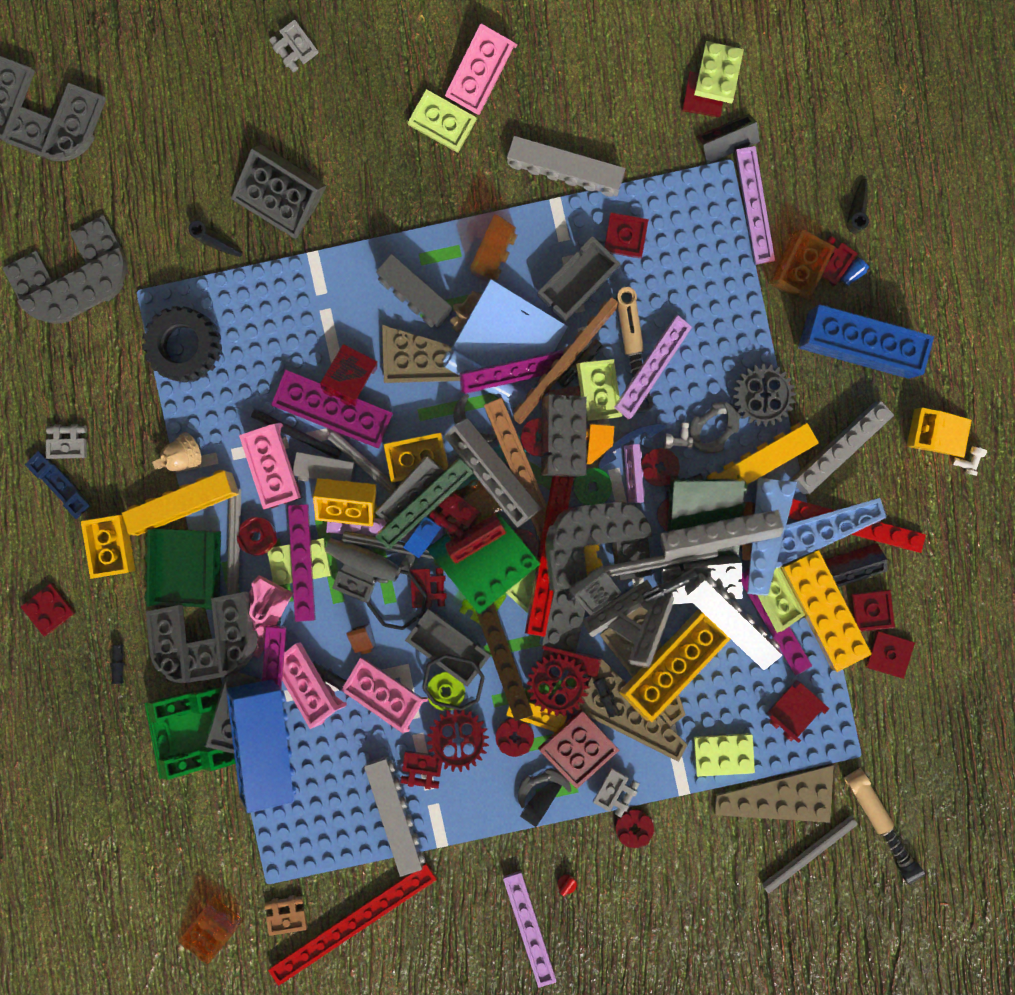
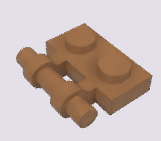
M292 895L289 898L280 900L279 898H274L272 901L264 903L265 910L272 909L273 914L266 916L269 936L307 930L305 909L297 910L298 904H304L303 896L296 897ZM289 906L290 911L280 912V907Z

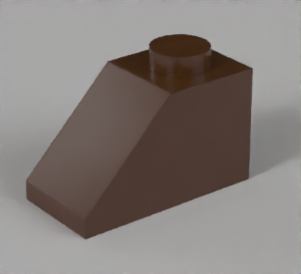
M370 624L351 628L346 633L355 653L367 654L372 652V648L376 646Z

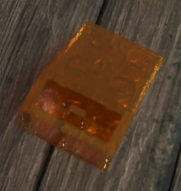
M213 896L178 942L197 956L200 961L208 965L234 934L243 919Z

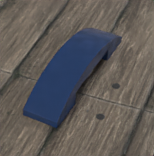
M664 424L649 425L624 435L604 453L597 467L601 469L616 460L617 458L613 452L642 433H645L649 439L665 429L666 426Z
M40 451L25 464L37 478L41 479L64 503L63 506L75 519H78L91 506L76 485L51 460L46 459V456Z

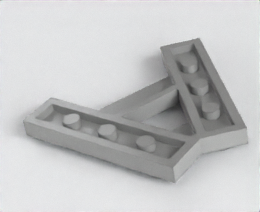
M648 580L618 597L593 616L583 619V623L591 637L609 627L635 644L629 661L633 665L650 667L675 599L672 594H666V597L661 596L646 603L642 593L652 589ZM640 607L647 610L642 626L627 617V615Z

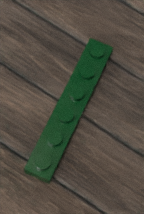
M458 457L375 534V538L390 550L474 473V470L461 457Z

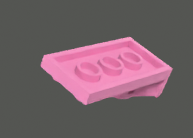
M480 24L445 96L480 115L513 48H516L517 44Z
M282 423L272 424L239 435L263 510L301 498L280 435L281 427H283Z
M258 575L251 584L252 588L249 591L251 607L249 614L252 618L253 631H257L258 636L253 656L260 658L265 646L266 626H276L293 593Z
M301 642L296 643L285 652L282 681L309 729L323 724L327 717L347 705L346 702H343L335 695V692L328 684L323 682Z
M365 658L359 659L341 690L401 733L409 732L411 721L422 703L428 700V697H420Z

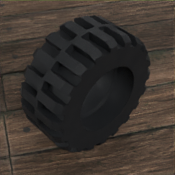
M173 306L171 310L167 308L161 310V315L155 314L152 317L154 322L152 324L148 322L145 327L148 328L147 334L143 333L142 339L146 340V344H142V350L147 353L144 357L147 362L151 363L150 367L154 371L170 380L187 383L188 381H198L199 377H206L209 370H214L216 367L214 365L215 361L219 362L221 357L218 355V352L222 351V345L219 344L221 336L216 331L218 328L210 321L211 319L185 306L183 308ZM189 327L197 334L198 349L190 360L184 363L175 362L169 357L167 352L168 338L176 329Z

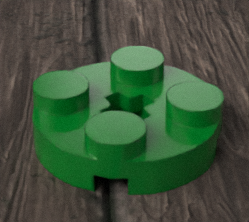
M599 468L586 469V475L576 477L574 481V493L577 499L585 505L603 504L612 493V483L609 475ZM596 482L598 490L589 492L588 483Z

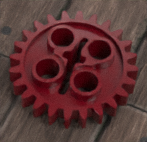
M551 653L550 659L544 656L543 662L540 660L536 662L538 667L533 666L531 668L535 673L528 674L532 680H529L527 684L532 687L527 692L534 694L530 698V700H537L534 706L542 705L541 712L546 708L548 709V715L554 711L556 717L559 715V712L566 716L567 710L573 714V707L578 710L580 709L578 702L585 703V699L582 696L588 697L589 695L585 689H589L590 685L585 684V682L590 678L583 676L587 670H580L582 663L576 665V658L570 661L567 655L565 658H562V654H558L557 658H555V655ZM551 667L559 668L560 675H553ZM565 670H568V674L561 683V687L558 688L552 699H549L548 697L555 688L556 683L560 680ZM567 678H574L577 685L574 687L569 686ZM541 683H547L550 690L548 692L543 691ZM557 694H563L566 697V702H559Z
M454 709L453 714L446 710V717L439 714L441 720L434 719L433 721L436 726H429L433 733L427 734L428 737L432 738L431 741L426 742L428 745H432L428 752H435L432 759L439 758L437 765L444 762L445 770L450 765L452 772H454L455 767H458L459 771L462 772L463 766L470 770V763L476 767L475 760L482 761L480 754L487 753L483 750V747L489 746V744L484 742L489 736L483 734L488 729L481 728L484 722H477L478 715L472 718V711L465 715L464 710H461L460 714H458L457 710ZM456 722L459 727V737L463 738V741L460 742L461 757L457 756V744L453 742V739L456 738ZM464 724H470L472 728L471 733L468 735H464L461 731ZM445 726L452 727L453 733L449 737H445L442 734V729ZM467 743L473 745V752L471 754L463 752V747ZM448 745L454 747L452 756L444 754V748Z

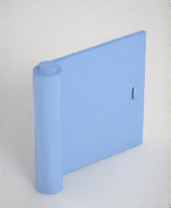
M490 279L450 352L447 351L443 356V366L460 376L459 373L551 353L556 349L568 326ZM539 377L484 390L498 398H502L503 401L516 408L519 403L523 404L527 399L526 395L535 386Z

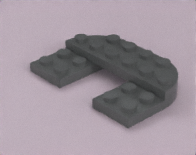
M0 56V139L12 146L52 161H67L83 154L95 139L93 132L106 98L68 83L54 120L23 108L22 104L35 70Z
M103 215L70 232L86 265L54 281L38 251H34L2 268L19 299L17 301L27 314L48 323H66L74 320L73 317L103 301H110L121 291L124 286L125 275L128 274V263L125 252L106 216Z
M625 502L568 508L556 516L557 519L553 526L549 527L546 536L550 590L553 591L572 588L574 583L587 577L584 546L612 542L614 564L650 558L648 537H652L650 524L637 507ZM652 570L618 575L616 580L652 575Z
M249 592L211 598L215 638L187 644L183 605L147 611L149 650L151 660L157 671H161L166 676V679L179 683L220 678L241 671L253 657L258 637L257 631H253L252 618L249 614L251 608Z

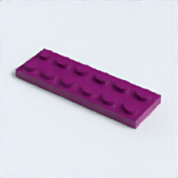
M285 370L271 406L378 449L393 416L392 412L357 399L356 406H348L342 403L340 398L334 395L333 397L326 395L322 391L320 383Z

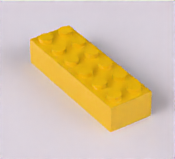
M819 550L780 567L832 670L838 672L872 655Z
M698 609L656 652L650 667L643 666L619 693L645 720L653 722L731 638L701 609Z

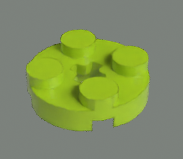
M447 671L434 675L427 686V690L438 702L459 706L465 696L466 688L464 684ZM450 687L451 694L442 695L443 690L441 688ZM428 698L431 705L438 710H453L452 708L435 705Z

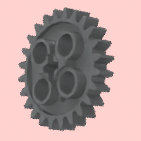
M761 364L760 369L757 365H754L753 372L748 368L746 369L747 375L740 374L742 381H735L739 387L732 389L737 392L732 398L738 401L733 406L740 407L736 412L744 413L741 419L749 417V424L755 420V426H759L762 422L763 427H767L768 421L773 426L775 425V419L778 422H782L781 416L788 417L786 410H793L789 404L796 402L791 399V396L796 395V393L790 390L795 385L788 384L792 378H784L787 373L786 371L780 374V367L773 370V365L770 364L766 369L765 364ZM762 378L765 379L764 388H763ZM771 380L777 383L776 390L770 389L769 382ZM751 381H755L758 384L757 391L750 389ZM763 391L764 394L768 395L765 399L760 397V393H763ZM772 399L776 400L778 403V408L776 410H773L770 407V401ZM752 400L757 401L759 404L757 411L752 410L750 407ZM764 403H765V409H766V412H765V413L763 412Z

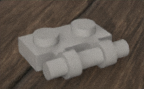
M295 20L280 30L283 36L281 40H278L276 36L270 39L273 50L280 54L283 63L292 72L297 71L299 68L295 63L297 59H300L304 65L319 53ZM287 45L294 51L290 55L285 50Z
M79 424L47 426L46 432L47 434H53V439H46V459L87 458V439H79L80 433L87 432L86 426H79ZM62 434H70V439H62Z
M611 767L594 797L593 803L609 812L613 806H616L618 808L615 814L622 817L624 811L627 812L628 804L632 797L636 796L640 783L633 780L630 786L626 785L629 779L628 776ZM623 790L626 794L622 801H620L618 797Z

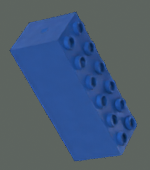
M818 305L808 311L798 349L910 379L924 375L934 336Z
M273 679L226 688L239 797L246 812L251 813L293 803L296 787L291 780V777L294 776L292 764L290 765L289 763L292 753L290 746H287V740L290 739L288 728H285L287 712L283 709L282 702H285L284 691L280 690V686L276 685Z

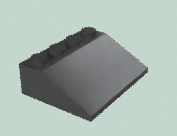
M263 145L251 149L231 199L294 239H297L318 205L327 185Z

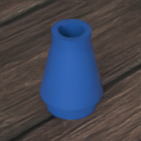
M858 257L852 261L840 280L849 286L865 275L870 267Z

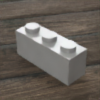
M296 452L293 475L297 476V480L307 482L309 478L353 482L356 463Z

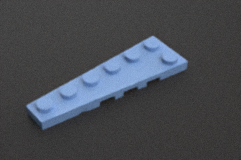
M764 478L757 479L754 514L779 510L784 529L781 537L752 542L747 594L764 596L769 594L797 482Z
M878 498L786 525L775 568H780L886 518L881 499Z

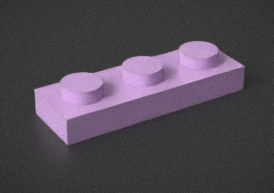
M640 444L625 445L624 457L628 503L644 502L645 490L642 481L643 469L641 468L642 451Z

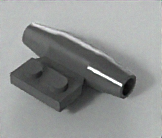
M330 538L326 545L325 552L345 564L338 570L332 588L360 601L369 602L375 586L374 577L395 582L400 575V566L381 554L362 546Z

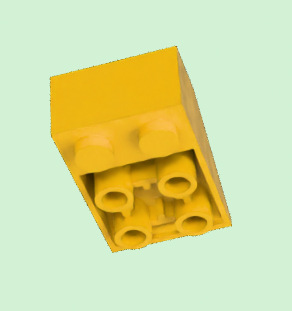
M927 408L914 409L907 447L964 458L972 420Z

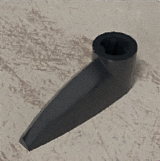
M861 179L849 211L847 229L851 233H859L869 224V218L866 215L868 204L867 179ZM855 220H858V223H860L861 225L857 226Z
M193 221L189 225V234L197 241L221 252L237 257L242 256L243 252L237 246L202 222ZM198 229H199V230L202 229V233H201V234H200V233H196Z
M551 782L539 790L527 803L520 817L534 827H537L562 785Z

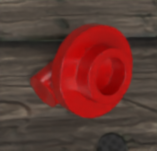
M565 874L558 879V889L562 896L565 897L566 894H571L575 891L577 883L572 875Z

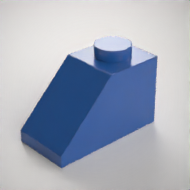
M426 516L403 548L417 558H420L440 531L441 526Z

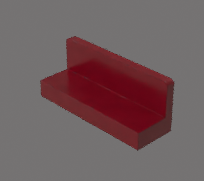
M494 514L467 530L461 539L456 537L446 543L445 546L449 556L456 564L506 534V531Z
M542 646L544 652L541 662H543L544 656L550 659L551 653L555 655V658H557L558 654H562V658H565L567 655L570 661L576 658V665L582 663L580 670H587L586 675L598 677L602 657L573 650Z

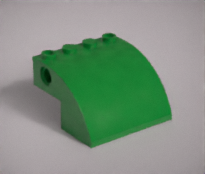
M485 501L477 508L481 515L472 527L495 514L506 534L456 564L449 556L445 544L457 536H452L447 532L427 548L431 556L478 614L540 565L522 540L488 501ZM465 525L460 528L463 532L469 530Z
M222 686L186 692L144 703L159 779L170 780L200 770L214 771L235 764L234 753L204 746Z

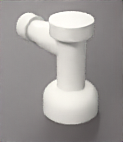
M681 423V438H673L672 434H665V449H671L672 446H686L687 449H692L693 437H688L689 423Z
M972 446L970 450L971 454H973L971 462L955 457L953 465L966 468L965 473L977 476L978 472L976 470L980 458L986 456L987 450Z

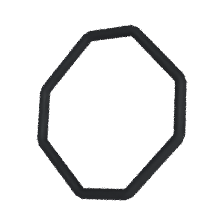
M401 570L400 573L408 575L423 595L422 609L419 615L403 626L387 624L371 605L370 600L367 602V606L382 626L398 630L406 629L425 614L427 600L426 592L412 573ZM376 577L374 579V584L382 578Z
M443 654L428 662L422 689L433 704L456 710H464L480 700L485 677L473 660ZM444 658L471 663L481 677L476 699L461 707L436 701L426 688L430 666Z

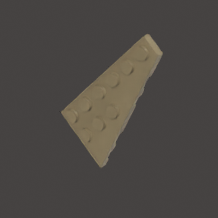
M382 325L384 383L460 381L459 375L443 366V356L447 351L450 352L452 346Z
M640 607L627 615V617L642 626L647 610ZM608 627L599 635L633 678L643 667L633 665L629 661L635 644ZM660 640L654 655L662 647ZM679 694L660 713L670 727L686 715Z
M602 659L598 677L591 676L588 682L590 688L585 689L589 693L588 697L582 696L585 699V703L578 702L580 709L588 717L679 762L687 747V743L660 716L653 722L645 720L619 693L627 683ZM601 677L605 678L610 692H613L614 701L620 711V714L614 717H608L603 703H600L598 691L593 684V681Z
M829 764L818 769L813 768L806 772L794 773L768 780L764 783L752 784L749 787L715 794L714 814L720 816L830 823L834 765Z

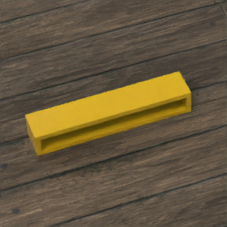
M799 422L790 427L791 431L787 434H784V432L779 433L773 437V442L760 444L756 447L757 451L751 454L749 451L740 456V461L735 464L731 461L723 466V471L719 473L714 471L706 477L707 479H737V475H740L748 485L819 444L808 423L801 425Z
M218 470L213 473V476L196 479V483L179 486V490L164 492L162 497L147 499L145 504L130 506L128 511L123 512L122 515L128 534L138 536L148 532V529H156L239 495L233 474L224 470Z

